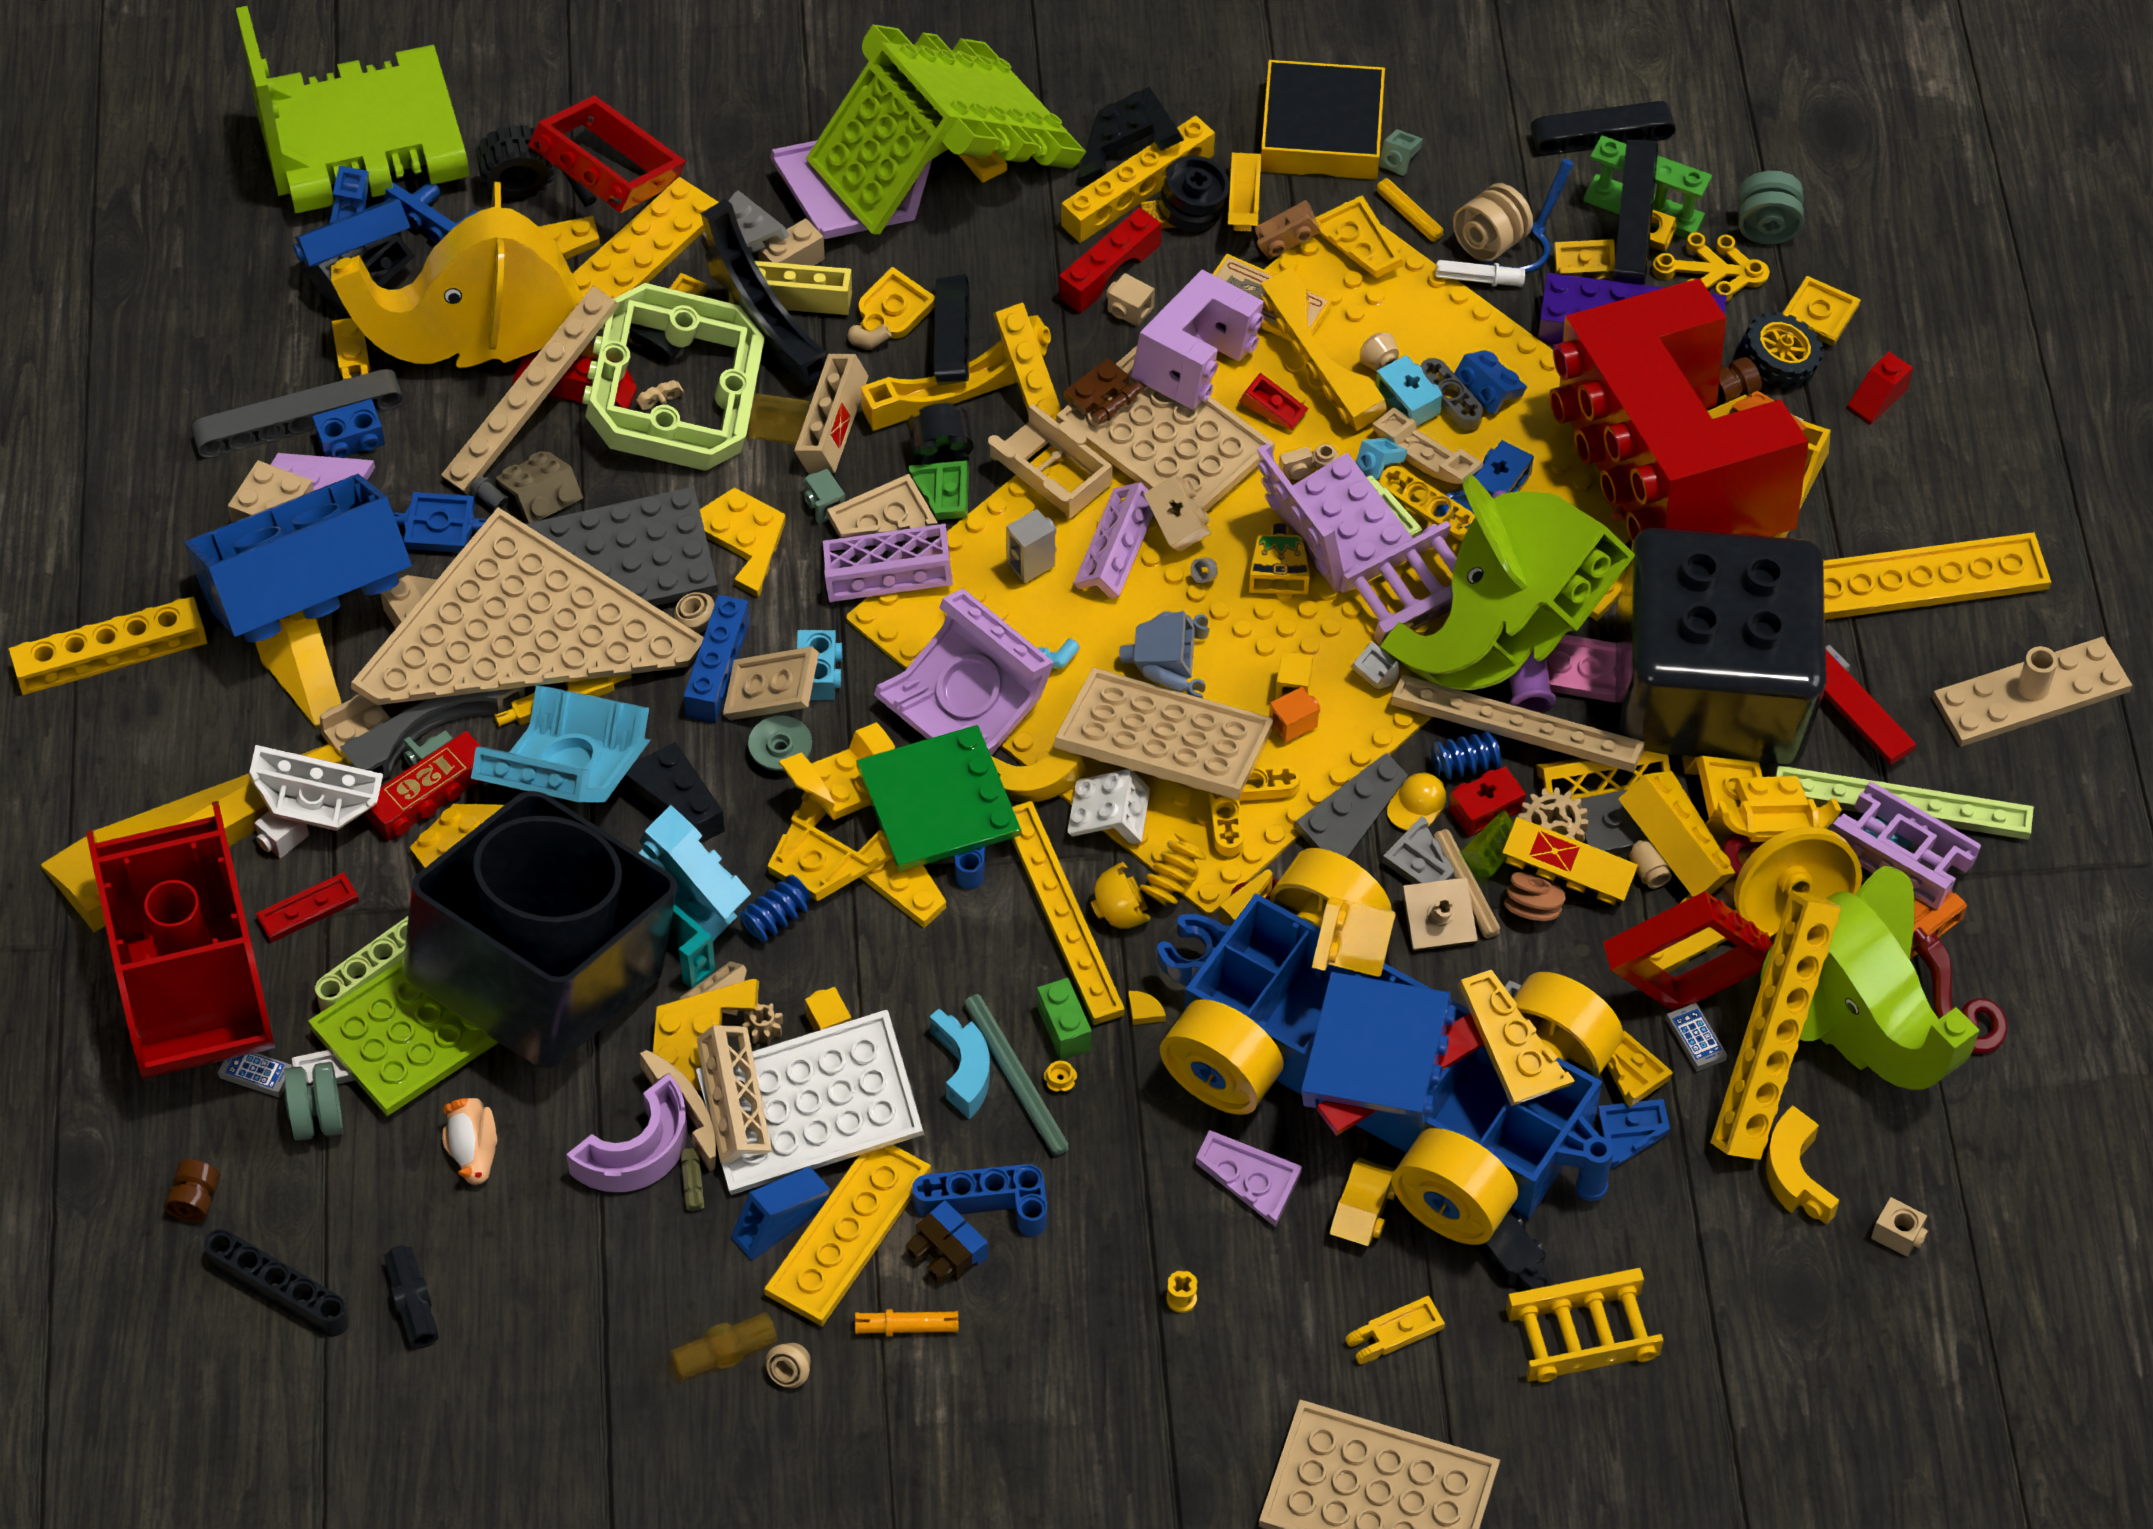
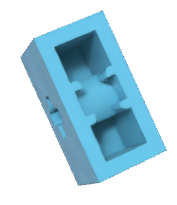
M1407 355L1377 370L1375 386L1387 404L1415 420L1416 427L1440 414L1441 390L1436 384H1432L1426 378L1422 368L1417 363L1414 364Z

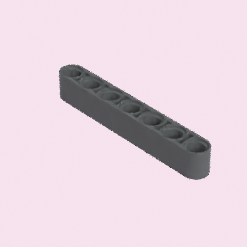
M384 369L202 417L192 424L191 430L200 456L211 458L315 430L313 415L372 399L376 412L380 413L397 408L403 402L404 397L394 371Z

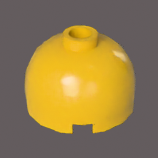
M1124 862L1110 867L1101 874L1094 887L1096 900L1091 901L1099 919L1105 917L1112 926L1119 929L1133 928L1151 919L1150 915L1142 913V910L1145 911L1148 908L1134 877L1126 878L1125 873H1123L1124 870L1128 869Z

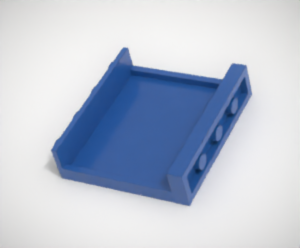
M1331 972L1301 1090L1303 1106L1317 1108L1319 1100L1414 1116L1418 1119V1127H1424L1426 1115L1432 1116L1434 1110L1435 1096L1431 1095L1433 1085L1439 1086L1441 1080L1442 1066L1438 1065L1440 1055L1446 1056L1448 1051L1449 1036L1445 1035L1447 1026H1453L1456 1016V1006L1451 1005L1450 992Z

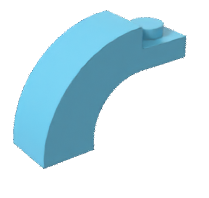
M938 1009L929 1016L930 1033L953 1053L960 1063L957 1072L946 1082V1099L970 1119L983 1104L989 1089L990 1059L988 1046L982 1033L972 1021L962 1029L961 1024L952 1015L947 1016Z

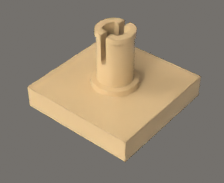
M1467 877L1405 885L1402 887L1412 952L1474 944L1478 941Z

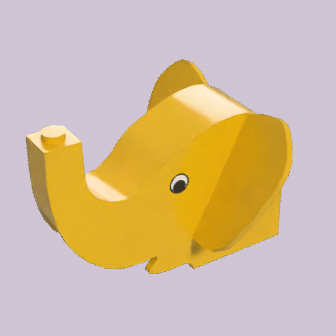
M494 182L491 208L481 210L456 225L432 249L426 259L423 270L414 282L401 289L387 290L378 286L372 280L360 255L353 258L340 259L334 265H331V282L349 315L364 335L384 352L415 364H433L459 353L456 366L462 368L475 366L491 359H499L506 363L536 352L546 345L583 299L581 291L556 241L529 218L513 209L501 208V182Z

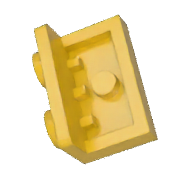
M1614 239L1555 242L1553 244L1555 274L1609 281L1612 280L1611 277H1614L1616 260Z

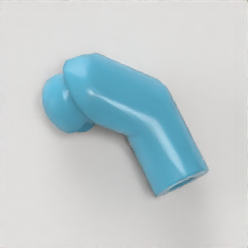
M1067 639L1056 652H1050L1046 647L1038 649L1054 662L1052 669L1065 667L1080 649V646L1075 640Z

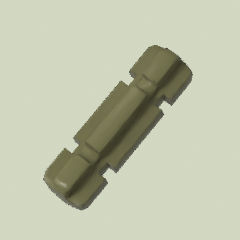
M685 1148L681 1151L686 1209L691 1212L700 1211L704 1208L699 1151L696 1148Z

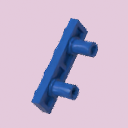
M430 181L413 194L408 193L393 182V188L385 189L384 201L400 199L410 227L415 230H421L436 244L465 218L478 212L471 210L469 214L457 223L446 218L428 206L432 201L440 197L439 187L436 184L431 185Z

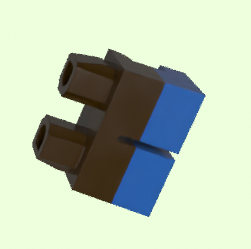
M946 1200L915 1225L916 1235L906 1244V1253L914 1262L918 1263L928 1254L935 1259L927 1266V1273L937 1284L944 1282L951 1276L958 1281L966 1269L974 1263L979 1265L988 1258V1242L968 1222L965 1224V1219Z

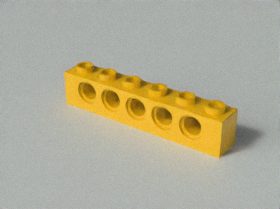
M1195 115L1177 127L1183 135L1184 141L1162 151L1154 142L1062 202L1061 226L1079 243H1082L1141 204V202L1161 191L1166 172L1172 162L1180 157L1191 155L1208 159L1214 156L1215 132Z
M193 596L186 599H178L158 607L146 608L133 614L117 616L97 624L85 625L65 633H56L40 640L24 642L9 648L22 695L204 645L207 644V639Z

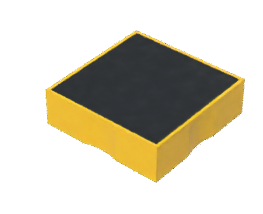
M1269 60L1260 172L1297 175L1325 174L1341 178L1377 180L1385 68Z

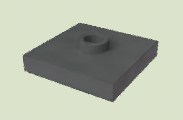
M1627 790L1580 798L1582 800L1581 808H1587L1588 818L1586 819L1588 820V830L1584 831L1585 844L1610 854H1618L1631 851L1635 843L1648 839L1618 800Z

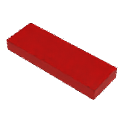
M343 872L255 914L270 943H273L358 903L359 898Z

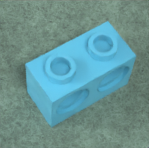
M798 630L797 649L812 646L818 652H822L818 655L810 700H835V688H841V669H836V662H842V643H836V630Z

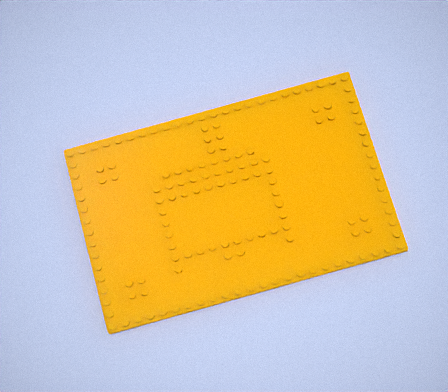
M1383 225L1381 226L1402 257L1403 266L1378 278L1320 234L1287 250L1264 269L1276 275L1292 266L1308 289L1333 299L1332 307L1313 334L1317 345L1333 361L1354 373L1370 377L1374 384H1376L1377 371L1364 366L1360 362V349L1369 337L1379 332L1393 335L1399 351L1398 359L1407 355L1414 364L1417 363L1420 366L1426 359L1437 358L1442 360L1453 373H1455L1465 354L1484 350L1495 354L1498 361L1507 369L1515 372L1519 376V380L1527 386L1522 397L1504 400L1496 414L1489 413L1483 407L1481 424L1475 429L1466 430L1460 428L1441 407L1439 415L1418 425L1416 430L1453 453L1462 449L1481 462L1484 461L1487 452L1491 448L1495 450L1501 440L1533 455L1531 475L1519 491L1555 494L1605 525L1624 544L1631 540L1626 525L1627 515L1625 514L1622 521H1616L1612 518L1613 509L1603 495L1600 483L1601 472L1595 463L1585 465L1581 461L1575 445L1574 428L1570 422L1559 424L1553 415L1549 393L1552 388L1559 387L1560 376L1554 364L1553 349L1460 281L1436 277L1435 263ZM1259 328L1256 335L1259 337V341L1255 350L1252 353H1247L1240 361L1219 351L1217 352L1215 362L1218 363V368L1211 380L1213 390L1210 397L1275 443V449L1272 453L1278 467L1280 454L1309 447L1312 452L1322 444L1333 446L1338 453V458L1348 452L1354 462H1356L1362 440L1381 438L1373 429L1372 424L1374 422L1355 431L1350 422L1345 424L1337 411L1339 406L1335 400L1330 402L1321 387L1323 383L1319 377L1314 379L1306 366L1307 360L1303 355L1299 357L1295 353L1289 340ZM1260 372L1309 408L1292 431L1250 410L1239 402L1245 390ZM1448 389L1443 392V395L1447 398H1456L1459 396V393ZM1385 401V403H1386V408H1387V412H1388V411L1391 410L1392 408H1391V407L1387 404V402ZM1051 445L1030 464L1038 468L1052 457L1053 452L1058 450ZM1064 454L1061 455L1060 460H1055L1042 471L1044 475L1056 481L1069 493L1091 477ZM1406 460L1404 462L1391 463L1390 466H1384L1383 468L1384 471L1391 466L1402 467L1444 495L1454 491H1464L1463 483L1454 484L1434 478ZM1110 463L1112 465V484L1072 518L1068 519L1063 511L1015 475L967 515V518H963L947 531L953 585L869 596L847 614V622L905 670L944 624L947 614L939 608L942 598L961 589H965L1037 649L1046 647L1050 652H1056L1067 639L1075 640L1079 644L1080 649L1065 667L1051 669L1041 698L999 746L1022 766L1037 763L1048 754L1055 742V736L1092 668L1171 689L1143 677L1135 663L1123 664L1119 652L1120 646L1135 643L1136 627L1139 624L1152 620L1163 611L1174 613L1184 611L1192 620L1200 614L1208 618L1207 627L1210 630L1207 638L1202 640L1194 638L1192 678H1187V682H1191L1194 679L1204 681L1205 691H1194L1202 694L1203 699L1269 717L1270 702L1274 701L1276 697V684L1282 651H1298L1313 655L1308 695L1314 696L1320 706L1318 727L1286 743L1273 727L1254 766L1291 765L1301 775L1300 789L1297 794L1288 798L1240 801L1244 832L1243 848L1240 853L1234 856H1224L1216 850L1208 791L1191 788L1188 785L1170 780H1163L1139 771L1134 772L1150 788L1142 842L1130 844L1115 828L1102 830L1156 875L1158 873L1153 868L1154 863L1165 864L1160 857L1161 852L1172 853L1167 843L1169 841L1179 843L1174 834L1200 849L1206 859L1205 861L1194 859L1199 870L1198 872L1187 870L1192 881L1186 882L1181 880L1180 884L1185 889V892L1178 893L1205 915L1211 916L1220 909V904L1231 896V892L1236 885L1250 882L1301 836L1293 827L1299 818L1386 752L1389 755L1394 753L1433 718V716L1391 705V696L1402 675L1428 681L1399 663L1400 670L1396 682L1384 689L1374 688L1351 668V665L1372 641L1379 646L1374 639L1379 620L1356 587L1345 593L1341 591L1336 593L1325 577L1320 574L1307 553L1306 558L1310 572L1308 594L1249 593L1250 569L1257 537L1261 534L1270 535V527L1274 524H1284L1265 498V494L1268 492L1261 482L1264 476L1258 466L1206 511L1210 519L1207 525L1211 534L1181 552L1169 545L1153 515L1120 596L1109 598L1097 585L1078 589L1073 583L1113 489L1137 482ZM1315 467L1312 468L1311 474L1317 471ZM1304 478L1299 479V480H1294V479H1293V480H1290L1289 482H1290L1292 485H1294V484L1298 483L1299 481L1303 480ZM1392 479L1390 481L1391 484L1396 483L1404 490L1405 486L1400 479ZM1415 491L1411 496V501H1422L1426 491ZM1401 504L1420 525L1422 532L1430 525H1433V523ZM1435 508L1433 515L1439 517L1437 508ZM1038 509L1045 518H1050L1056 527L1055 566L1030 581L1023 583L1006 563V526ZM1455 517L1454 521L1457 522L1459 527H1465L1469 525V522L1467 524H1464L1457 519V517ZM1448 534L1445 542L1457 558L1462 541ZM1434 547L1419 554L1441 586L1448 587L1452 585L1453 574ZM1204 557L1213 559L1217 563L1218 574L1216 578L1210 582H1196L1191 575V564L1193 561ZM1408 560L1393 568L1415 599L1421 601L1430 596V591ZM1201 567L1202 573H1208L1207 567ZM1382 574L1367 581L1389 613L1396 614L1404 610L1405 606ZM1451 611L1413 631L1422 636L1435 634L1444 626ZM1076 754L1082 758L1086 767V771L1080 779L1127 769ZM1251 778L1247 780L1246 785L1251 789H1257L1263 783L1257 778ZM1269 778L1268 787H1272V778ZM1282 778L1284 785L1290 784L1288 778ZM1075 784L1059 795L1070 805L1073 802ZM1227 807L1220 808L1217 811V814L1222 818H1230L1235 814L1232 809ZM1231 828L1225 829V839L1228 844H1232Z

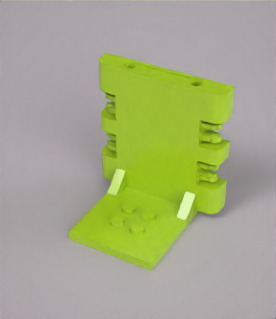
M248 6L236 8L257 115L278 196L290 194L295 213L334 205L331 185L335 184L339 166L368 171V184L372 197L385 195V189L393 188L390 172L395 171L396 178L403 177L404 169L412 168L416 175L422 173L420 166L426 165L431 185L470 177L466 151L434 44L395 52L397 63L395 67H392L391 61H385L383 69L375 70V67L371 64L366 65L367 72L362 73L360 62L356 60L337 64L339 74L337 79L334 78L332 72L326 74V81L318 82L315 76L308 77L310 84L304 85L301 72L267 78V76H270L266 58L261 59Z
M873 24L862 42L863 54L869 62L809 152L806 160L872 234L880 235L928 161L948 149L954 154L975 157H988L995 151L1001 159L1014 162H1025L1032 156L1041 165L1068 169L1074 168L1086 151L1061 125L1062 120L1046 109L1010 70L1012 68L1011 65L1004 59L999 58L986 42L960 38L954 49L951 50L937 34L923 32L913 45L899 28Z

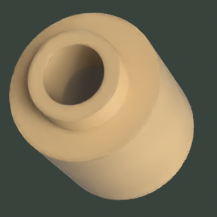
M1643 839L1633 845L1629 858L1631 862L1638 864L1636 871L1642 883L1647 884L1651 889L1662 887L1672 878L1671 868L1648 839Z

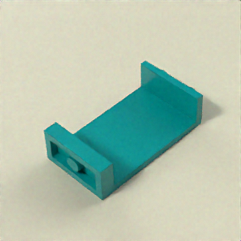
M674 904L669 938L680 947L682 980L685 985L692 989L715 971L712 936Z

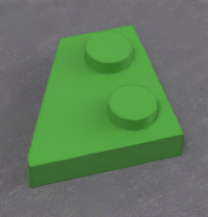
M967 461L909 466L912 479L937 520L967 518L969 465Z

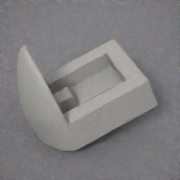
M1372 641L1351 665V668L1374 688L1384 689L1396 682L1400 665L1398 660L1395 661Z

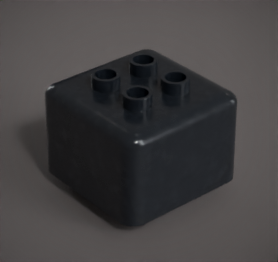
M1657 527L1646 528L1640 531L1633 540L1631 551L1635 554V557L1626 568L1616 608L1615 734L1643 741L1644 751L1693 757L1709 756L1778 764H1791L1800 760L1806 751L1826 688L1824 560L1821 550L1814 543L1802 539Z
M537 791L520 793L414 877L404 949L403 975L412 986L530 1064L540 1068L555 1067L661 977L677 891L676 879L668 871L547 794Z

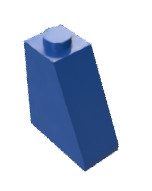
M809 1166L751 1191L731 1238L751 1260L756 1259L817 1215L831 1189Z

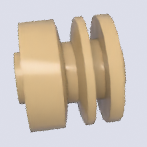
M1496 183L1458 209L1453 218V230L1460 245L1473 258L1483 262L1496 259L1530 234L1533 227V215L1529 204L1522 194L1504 183Z

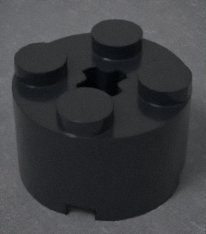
M939 403L923 407L919 410L920 415L914 419L913 415L909 417L907 426L914 459L918 463L923 465L969 461V454L972 452L974 444L965 408L961 407L960 411L954 409V404Z

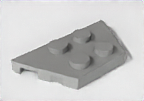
M739 190L730 198L729 202L733 206L738 225L750 252L765 248L763 241L778 235L783 240L790 236L782 224ZM704 231L702 234L707 241L706 233Z

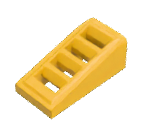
M1266 869L1220 904L1219 922L1222 925L1232 926L1255 893L1266 898L1272 890L1273 872L1270 869Z

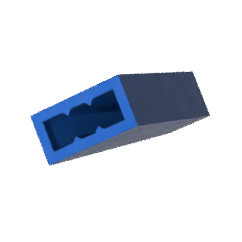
M389 199L296 236L297 244L293 245L299 262L304 261L305 265L311 266L408 229L410 225L400 199Z

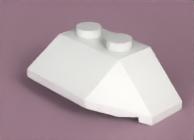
M255 745L249 771L250 779L273 817L338 831L377 804L383 777L381 773Z

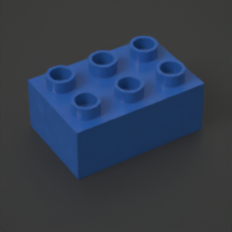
M355 474L184 542L209 611L234 637L243 634L246 642H257L276 635L282 630L279 619L301 610L307 619L330 614L341 606L338 598L339 595L361 587L364 595H375L390 590L399 583L397 572L412 567L387 496L360 474Z

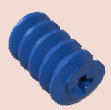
M1487 731L1481 734L1480 739L1476 734H1471L1468 741L1465 737L1461 736L1457 738L1456 743L1451 739H1446L1443 746L1438 741L1432 743L1431 761L1435 776L1438 779L1440 778V772H1444L1446 778L1451 780L1452 770H1456L1459 777L1462 778L1464 777L1466 767L1469 768L1472 775H1476L1477 765H1481L1486 773L1489 771V763L1492 762L1496 770L1501 768L1498 742Z
M790 874L785 878V882H778L775 885V889L767 890L765 897L759 896L755 899V904L749 903L746 905L744 911H739V916L748 931L765 943L768 941L765 933L766 930L775 936L778 933L776 923L782 928H786L788 926L786 916L793 921L798 919L795 909H799L804 914L808 912L805 902L811 901V896L805 885L797 877Z

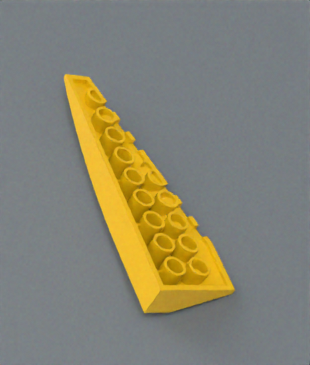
M331 744L300 754L344 765L342 757L338 755ZM249 774L97 829L94 833L98 843L213 817L215 815L212 802L218 801L228 845L231 847L256 831L255 822L265 815L269 809L250 779ZM87 836L42 863L41 868L95 933L106 925Z

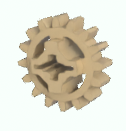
M1557 787L1553 794H1549L1544 788L1542 789V797L1531 794V804L1523 802V813L1519 814V818L1529 822L1534 821L1537 825L1584 842V831L1588 830V820H1586L1588 818L1587 808H1581L1582 800L1580 798L1572 801L1571 791L1566 792L1563 796L1560 795V790ZM1568 811L1573 815L1575 823L1572 822V818L1567 816Z

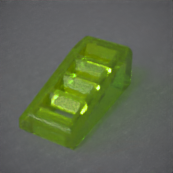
M1501 811L1461 851L1478 877H1491L1506 858L1501 853L1508 837L1501 827L1504 825L1507 832L1510 833L1513 825L1506 811ZM1496 834H1498L1500 839L1502 840L1501 844L1497 840ZM1490 843H1492L1493 846L1495 847V850H1494V851H1493V849L1491 848V846L1489 845ZM1484 851H1486L1487 854H1488V857H1487V858H1486L1485 854L1483 853Z

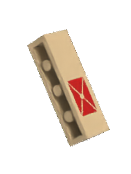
M828 354L794 450L808 473H818L826 468L830 473L836 472L861 400L860 386L866 385L869 377L856 354Z

